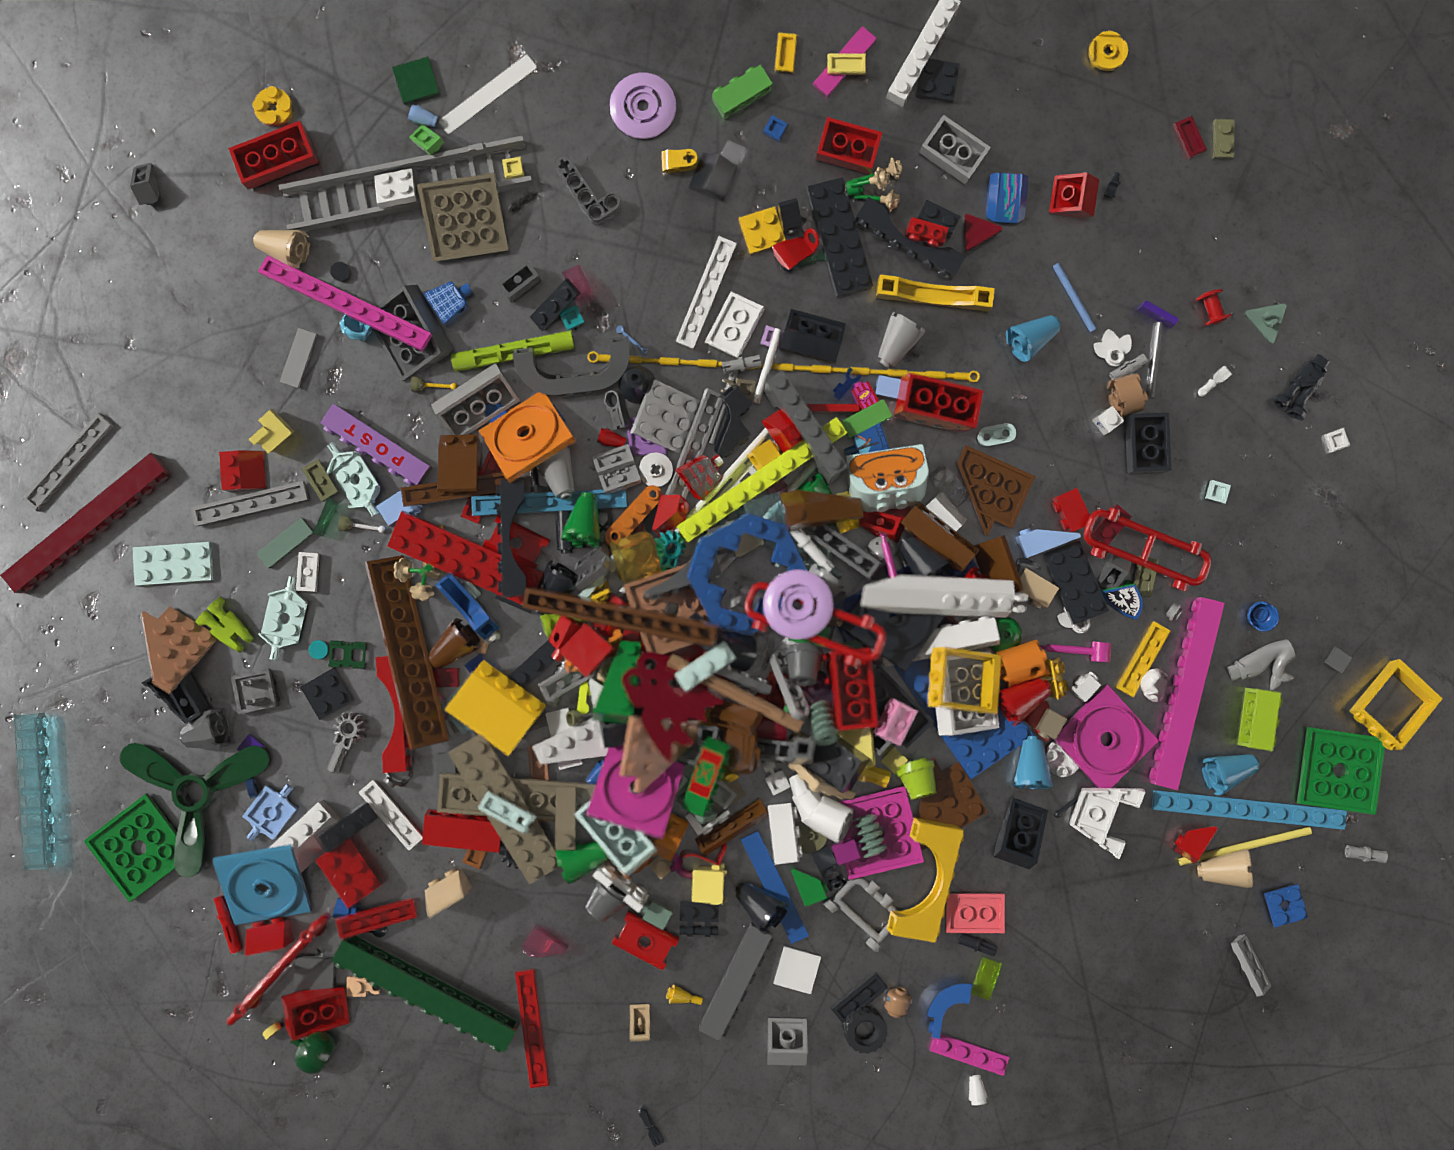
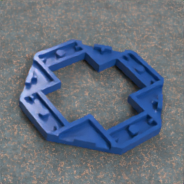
M746 513L737 520L725 524L713 533L705 535L698 540L687 577L710 622L720 624V628L750 636L759 631L752 627L754 619L750 618L747 614L720 607L725 588L707 582L718 547L722 546L737 551L744 532L776 542L771 561L788 566L787 572L792 570L807 571L784 524ZM780 596V600H779V611H782V610H783V609H782V600H783V597H782V596ZM758 598L755 612L765 615L764 599Z

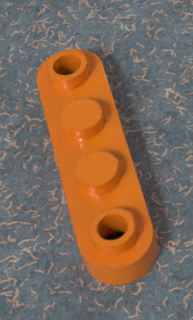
M655 485L646 487L604 534V541L608 546H619L659 503L662 495L659 487ZM651 491L656 493L655 498L650 497L649 493ZM611 534H617L618 539L613 540Z

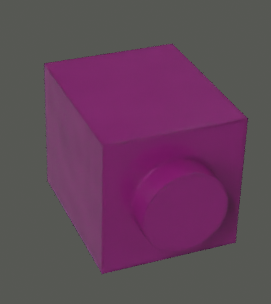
M854 837L844 840L840 844H832L838 865L859 859V853L863 852L860 842H855Z

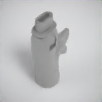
M1284 639L1259 648L1241 658L1239 662L1235 661L1234 665L1227 668L1232 681L1239 678L1244 680L1263 673L1275 659L1272 669L1273 675L1270 680V691H1273L1282 682H1289L1295 678L1293 675L1285 672L1284 668L1296 656L1291 643Z

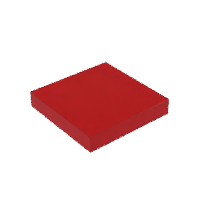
M585 623L561 648L559 653L588 678L611 654L614 648Z

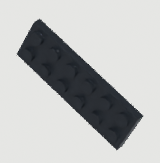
M843 177L807 186V195L836 297L873 288L872 278Z

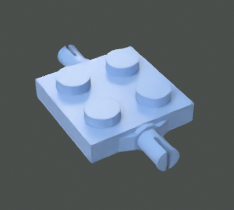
M286 784L281 792L275 791L268 785L263 788L242 816L253 827L246 836L249 840L254 841L259 832L267 835L272 840L277 837L298 809L286 798L291 790H293L292 786L289 787L290 785Z

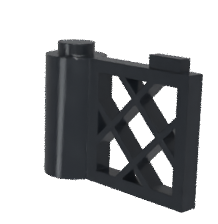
M612 508L598 509V515L607 512L608 520L603 526L599 523L601 527L600 533L603 530L606 532L607 529L605 527L608 525L609 529L613 524ZM572 511L555 512L557 550H561V554L573 553L572 550L595 548L588 545H583L582 548L574 547L572 542L562 540V531Z

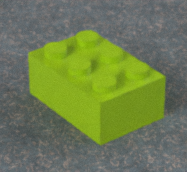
M1245 688L1237 745L1273 751V747L1277 743L1275 732L1280 722L1278 711L1282 706L1281 693Z

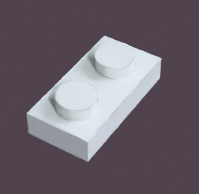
M299 552L296 590L317 592L319 553Z

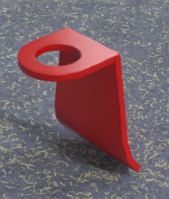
M809 228L802 237L781 241L773 245L772 248L777 260L785 268L791 270L796 264L816 251L820 239L816 230ZM810 233L815 236V243L811 242L809 238Z
M727 844L722 845L716 860L708 856L704 857L703 854L690 849L682 850L680 856L682 858L689 856L699 857L719 866L725 854Z

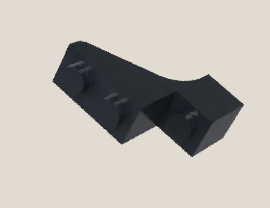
M735 384L719 396L724 402L727 412L725 422L714 446V452L721 459L730 456L734 451L733 449L738 445L744 444L748 440V436L751 435L738 416L747 413L752 403Z

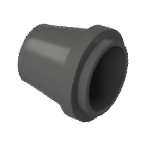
M795 643L785 650V659L788 663L790 682L798 686L816 684L820 664L823 661V650L811 643Z
M597 880L595 883L596 887L585 907L595 919L606 922L617 911L628 905L623 901L626 894L612 883L607 888Z

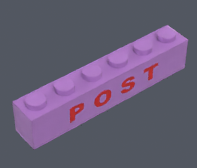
M335 404L331 405L320 422L325 426V431L332 435L337 433L341 436L339 440L349 446L351 443L357 446L356 451L366 456L368 453L373 457V462L379 466L385 464L389 467L387 471L395 476L402 475L405 477L404 482L410 486L422 484L432 470L431 466Z

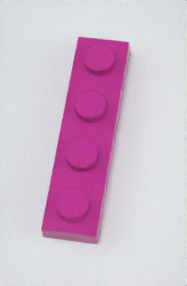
M940 1033V1039L933 1038L929 1048L931 1052L1004 1076L1010 1058L1008 1055L944 1033Z

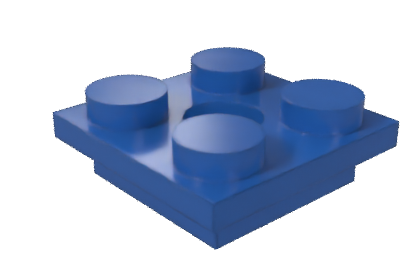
M1299 884L1264 893L1274 927L1308 918ZM1288 900L1289 907L1286 910H1282L1281 903Z

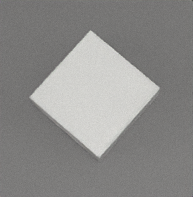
M1344 428L1324 435L1330 453L1350 446Z

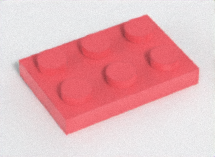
M950 893L949 898L946 900V933H1005V894Z

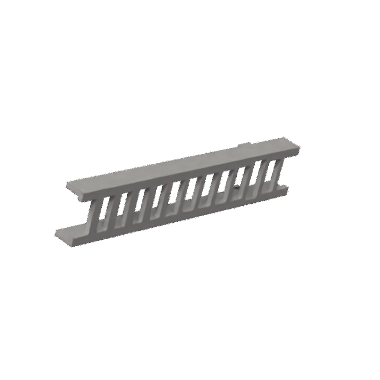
M523 136L488 143H478L432 155H424L279 185V190L283 193L284 197L299 195L304 222L287 225V230H302L306 232L422 208L417 187L420 184L418 170L431 168L434 182L439 181L436 167L449 164L452 179L457 178L454 163L468 160L470 173L473 176L476 175L473 156L486 154L489 172L495 173L492 155L505 153L506 159L511 158L510 152L526 149ZM412 168L417 201L380 209L378 207L368 208L364 181L374 180L375 185L374 176ZM531 175L501 182L496 180L498 192L534 185ZM355 183L360 210L350 212L345 185ZM336 187L342 214L331 216L326 189ZM318 191L323 218L313 220L307 193Z

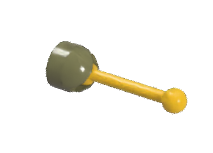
M412 376L411 392H420L425 387L451 388L452 390L458 388L456 383L451 385L425 383L421 377Z

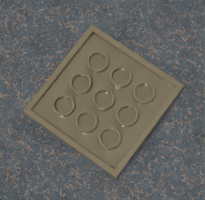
M494 172L417 185L433 262L509 250Z

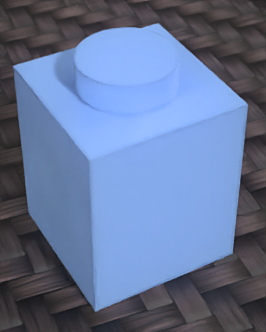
M879 375L875 388L876 396L897 401L901 380Z

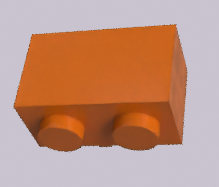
M670 813L662 839L653 836L650 841L657 850L655 854L671 861L688 827L689 821Z

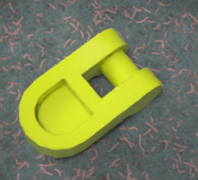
M589 680L580 684L577 711L581 714H586L589 711V705L586 703L587 695L591 696Z

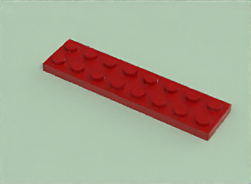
M401 511L387 547L447 573L451 572L456 577L502 596V593H498V581H502V573H498V562H501V554L415 515ZM514 559L519 569L526 576V588H538L544 572ZM524 597L507 598L523 605Z

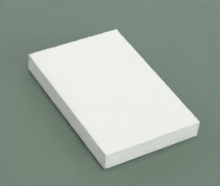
M730 292L705 343L738 359L743 353L765 308Z

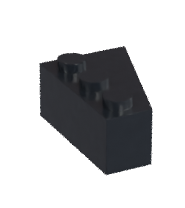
M190 672L171 693L153 684L152 677L142 682L145 687L148 686L155 693L158 699H162L168 705V708L185 724L192 722L202 715L203 712L210 710Z

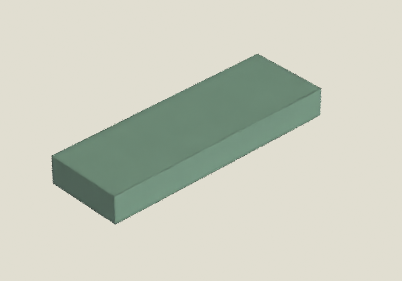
M300 518L256 554L266 567L270 569L314 534V531L303 518Z

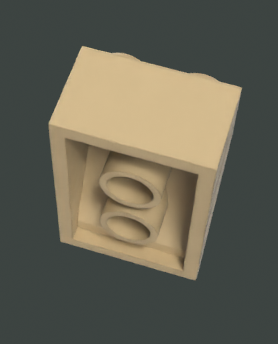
M453 868L445 873L446 877L442 880L436 878L428 883L429 887L425 890L429 917L463 898L473 888L462 868L457 871Z

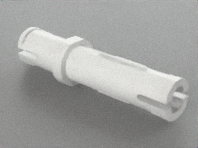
M802 529L788 531L798 542V546L800 548L803 547L821 569L823 568L830 572L835 567L811 540L812 537L810 535H807Z

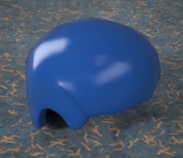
M1265 601L1255 602L1249 607L1247 613L1249 623L1255 629L1262 632L1271 631L1277 626L1280 619L1277 608Z

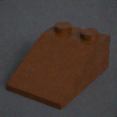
M479 434L440 435L438 447V492L477 491L481 459Z

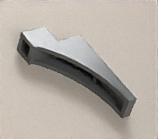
M724 525L704 531V535H709ZM718 547L717 556L728 553V548ZM693 556L672 577L659 585L644 590V597H651V600L663 597L662 593L668 591L671 595L680 592V588L687 586L688 589L693 588L687 577ZM716 556L707 581L708 583L716 581V576L722 574Z

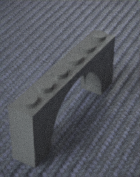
M783 370L766 380L763 393L774 408H780L799 430L814 457L817 467L816 471L823 476L822 478L825 479L827 485L841 478L848 467Z

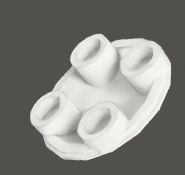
M1055 741L1047 747L1045 753L1052 774L1059 777H1068L1079 769Z

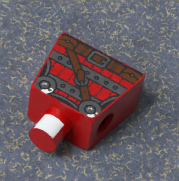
M700 455L678 467L675 471L693 497L703 500L721 480L722 477L717 469L724 462L718 455H715L712 459Z

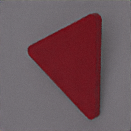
M965 214L966 250L969 251L1002 232V226L970 214Z

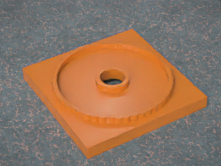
M540 392L479 430L509 483L575 442L574 437L548 396ZM530 429L528 435L520 437L524 430Z

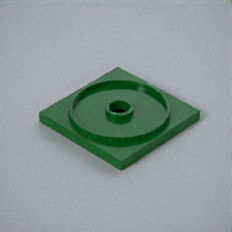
M1307 727L1297 803L1376 815L1385 749L1382 741L1373 736ZM1339 763L1343 764L1346 769L1342 777H1336L1334 774V767Z
M148 793L144 794L83 841L129 903L175 869L174 854L177 832ZM138 840L143 841L146 845V851L143 854H139L134 850V844Z

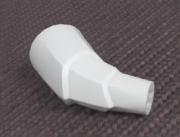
M798 774L789 778L793 793L792 799L802 818L801 822L826 838L840 844L849 830L854 810L828 797H821L819 793L809 788L810 784L800 779Z

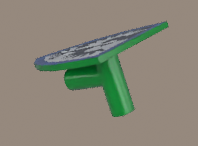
M1125 580L1123 586L1101 590L1104 599L1116 611L1135 620L1139 618L1143 608V597L1137 585L1132 584L1131 580Z

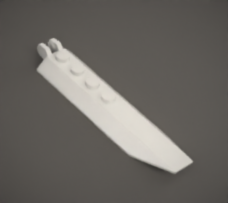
M900 575L864 586L861 605L895 613L1007 617L1012 611L1018 613L1026 612V606L1013 604V601H1028L1029 595L1015 593L1013 581Z

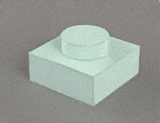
M1211 480L1205 499L1226 504L1231 485Z

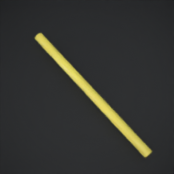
M1310 827L1203 852L1197 862L1242 849L1249 850L1311 835L1312 831ZM1185 857L1178 859L1180 866L1193 863Z

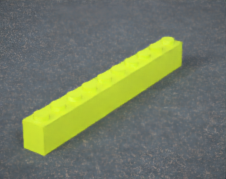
M837 417L821 427L832 443L847 434V431ZM802 440L679 524L676 528L685 541L688 543L812 458L813 455L805 440Z

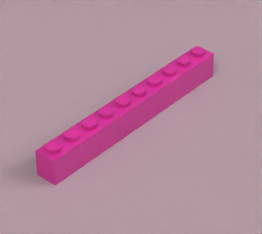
M1198 597L1192 604V619H1189L1187 623L1188 635L1182 643L1183 655L1178 659L1177 666L1179 670L1173 679L1174 690L1168 699L1170 706L1168 712L1164 715L1163 722L1165 726L1159 735L1160 746L1155 751L1154 760L1156 762L1149 775L1150 783L1174 790L1179 788L1225 604L1223 602Z

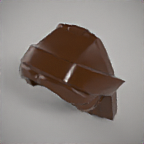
M727 729V732L722 733L723 743L730 745L728 753L731 755L726 767L735 775H746L755 772L760 763V750L757 747L758 732L755 731L750 736Z

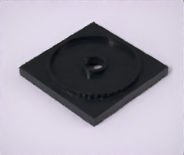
M886 564L871 584L890 579ZM862 598L850 613L860 618L867 615L875 619L874 623L880 625L886 633V641L880 655L904 672L909 668L945 616L901 613L903 620L898 624H894L889 620L890 611L862 606ZM845 620L841 628L874 650L878 634L875 631Z

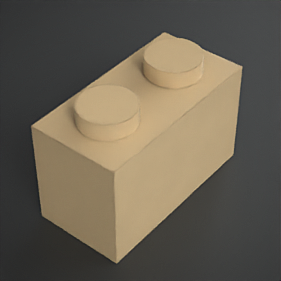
M1022 569L1019 577L1024 590L1016 593L1029 595L1030 604L1038 609H1041V607L1048 608L1059 588L1029 569Z

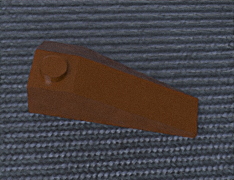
M803 490L779 493L787 532L864 517L860 498Z

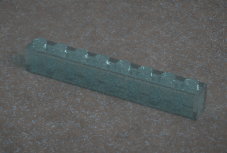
M45 713L14 715L23 870L47 869L55 866L56 853L53 847L55 834L52 831L54 815L51 813L53 797L50 794L52 780L48 768L50 757L47 752L49 738L46 736L48 720L45 717Z

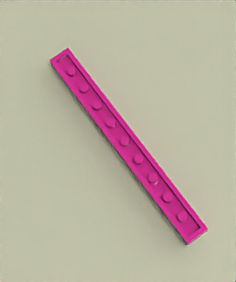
M268 255L258 270L261 275L422 352L432 337L430 332L302 271L291 268Z

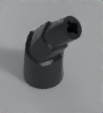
M697 611L688 617L706 621ZM719 630L717 644L710 646L697 643L707 653L722 642H725L735 657L726 665L740 671H748L754 664L757 655V643L754 637Z

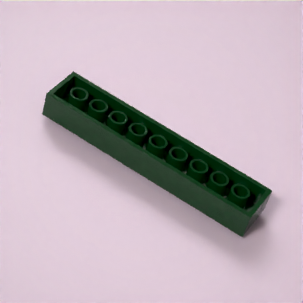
M357 935L342 939L331 960L335 963L336 967L353 972V976L370 981L369 983L373 987H381L387 990L389 995L404 999L406 1004L421 1008V1011L426 1015L438 1017V1020L443 1024L455 1026L456 1030L460 1033H468L474 1036V1040L491 1045L490 1047L497 1052H506L521 1023Z

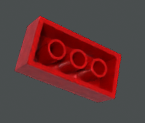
M301 121L228 148L240 181L248 190L319 163L306 127Z
M870 648L855 649L866 654H871ZM828 651L836 728L838 730L878 727L872 661L866 662L861 660L859 668L844 663L846 654L838 651Z

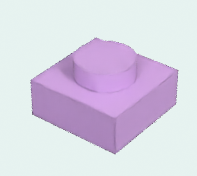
M766 325L760 345L770 347L775 328ZM782 331L777 350H779L784 331Z

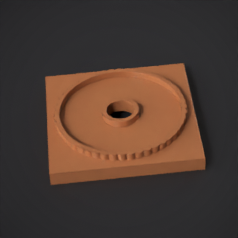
M684 565L623 585L629 604L632 607L666 613V605L674 603L678 607L677 616L688 618L697 611L703 619L710 622L694 588L688 589L687 586L680 588V592L670 595L668 591L662 593L663 597L651 600V597H644V590L666 581ZM639 631L646 652L651 651L665 654L696 643Z

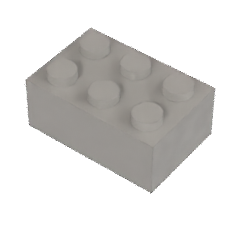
M943 115L921 146L919 153L966 185L991 147Z

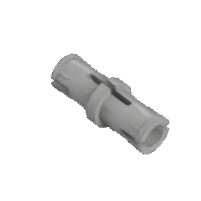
M758 354L747 358L738 357L737 360L722 362L723 373L726 374L740 370L744 372L745 369L761 367V361H758L760 356Z
M1141 354L1129 362H1124L1121 367L1110 372L1109 376L1113 380L1135 374V371L1149 364L1148 359L1144 354Z
M1347 845L1345 848L1346 858L1386 863L1388 860L1387 851L1373 850L1366 846L1361 848Z

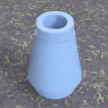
M412 105L408 115V119L412 123L435 127L438 116L420 105Z

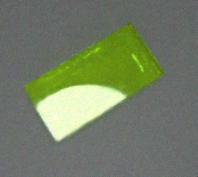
M982 957L971 989V995L990 1000L1002 965L1000 962Z

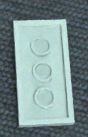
M211 542L132 547L135 586L214 580Z

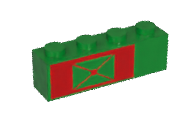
M711 737L707 738L697 760L681 807L682 809L701 817L704 816L706 811L710 812L714 803L711 800L712 796H716L719 789L717 782L718 780L721 781L725 772L722 769L723 765H727L731 755L728 753L730 745Z

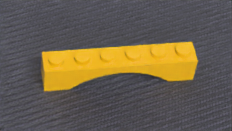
M880 275L877 282L876 298L989 312L993 307L995 288L935 285L896 276Z

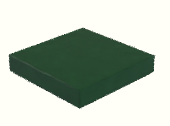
M428 56L392 67L404 105L440 94Z

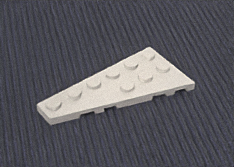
M593 717L532 746L540 764L606 756L608 748H604L599 721H593Z

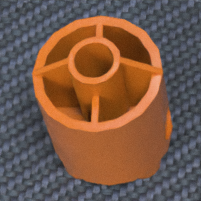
M1038 639L996 652V655H1001L1000 679L1004 680L1008 688L1050 675L1048 666L1044 663L1047 661L1045 651L1041 650Z

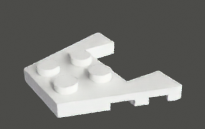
M1082 788L1070 819V825L1120 859L1125 847V841L1109 836L1107 833L1119 802L1140 808L1145 790L1131 788Z

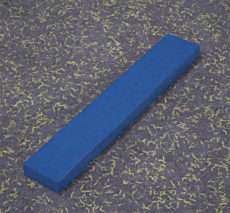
M759 831L742 838L741 841L765 891L789 905V907L785 908L788 912L781 921V924L791 944L809 936Z

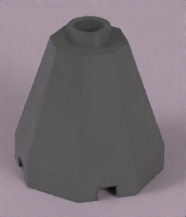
M219 708L205 711L181 730L180 741L187 748L218 749L228 746L230 741L227 742V740L232 735L228 717L225 714L220 715L219 712L221 710Z

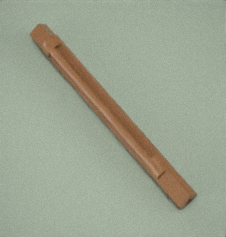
M672 654L667 666L679 672L691 663ZM713 674L699 682L750 709L759 711L761 715L796 733L799 732L803 720L794 719L791 714Z

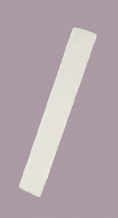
M525 55L441 118L439 123L450 134L535 70L536 65L528 55Z

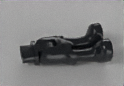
M1317 354L1314 359L1309 360L1308 364L1290 382L1292 385L1284 394L1275 396L1273 399L1275 406L1280 410H1287L1286 414L1288 416L1303 421L1307 415L1304 405L1313 392L1320 387L1327 372L1326 367L1330 362L1320 354ZM1304 389L1299 395V397L1295 400V402L1291 405V401L1295 394L1298 392V390Z

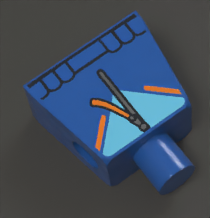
M881 423L855 435L852 438L854 445L844 448L846 456L890 449Z

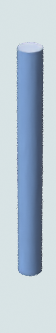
M1057 263L1053 266V269L1089 332L1096 330L1095 324L1060 263Z

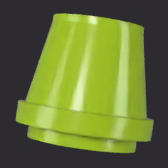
M928 758L901 765L896 772L898 778H901L911 800L921 799L937 793L933 769L935 767L934 761H929Z

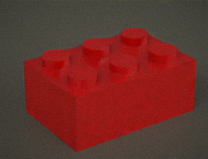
M827 117L816 160L870 175L883 132Z
M350 838L331 852H326L315 860L347 909L381 886Z

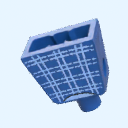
M450 281L425 292L424 296L442 323L448 327L469 307L464 298L472 294L473 291L467 283L457 289L454 283Z

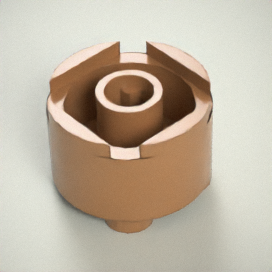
M1130 374L1108 381L1107 389H1111L1112 395H1109L1111 406L1116 409L1121 417L1143 411L1144 402L1148 401L1146 391H1142L1141 379L1138 374Z

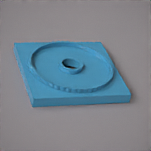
M292 844L214 857L213 864L234 925L311 912L312 906ZM262 883L267 885L269 890L259 891L255 886Z

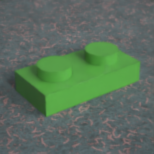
M421 125L409 136L414 144L429 155L437 152L445 143L440 136L424 125Z

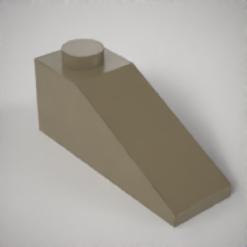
M556 786L555 850H575L574 814L576 786Z

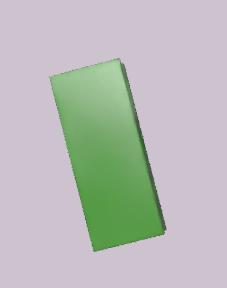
M884 399L841 421V424L847 431L846 436L848 440H851L855 435L890 419L892 414Z

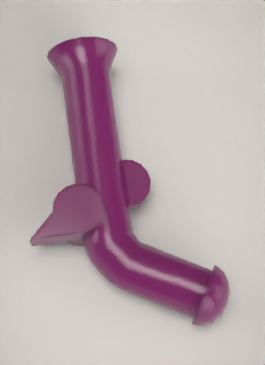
M675 853L671 860L673 863L670 865L671 873L676 871L681 877L693 880V871L683 869L681 865L683 864V859Z

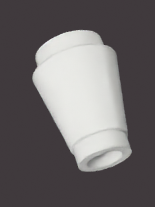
M981 1075L969 1076V1100L972 1105L986 1104L988 1095Z

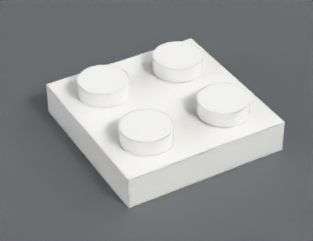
M412 168L374 176L376 200L379 209L417 201Z

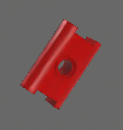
M497 516L494 522L501 523V516ZM513 522L510 532L513 558L537 569L539 564H536L537 558L543 546L548 547L550 539ZM496 526L490 540L485 539L483 545L498 552V542H501V535L497 534ZM515 538H519L522 542L518 549L512 547V541Z
M628 911L624 917V920L627 922L619 936L615 935L611 944L663 971L666 966L664 959L671 946L676 947L679 937L658 928ZM646 936L650 938L651 942L648 945H643L640 939Z

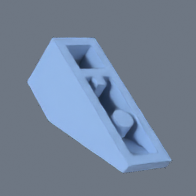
M1028 528L1020 531V536L1016 537L1023 558H1028L1077 539L1081 535L1080 533L1039 529L1031 531Z

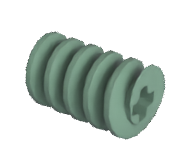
M829 701L816 702L809 708L815 742L819 745H830L838 740L836 736L838 729L834 721L835 716L832 715V704Z
M867 814L853 819V821H859L855 828H861L857 835L864 836L859 842L866 843L862 850L868 851L864 858L878 855L887 848L886 844H880L884 841V837L878 836L882 833L881 829H875L879 826V822H873L877 818L876 814Z

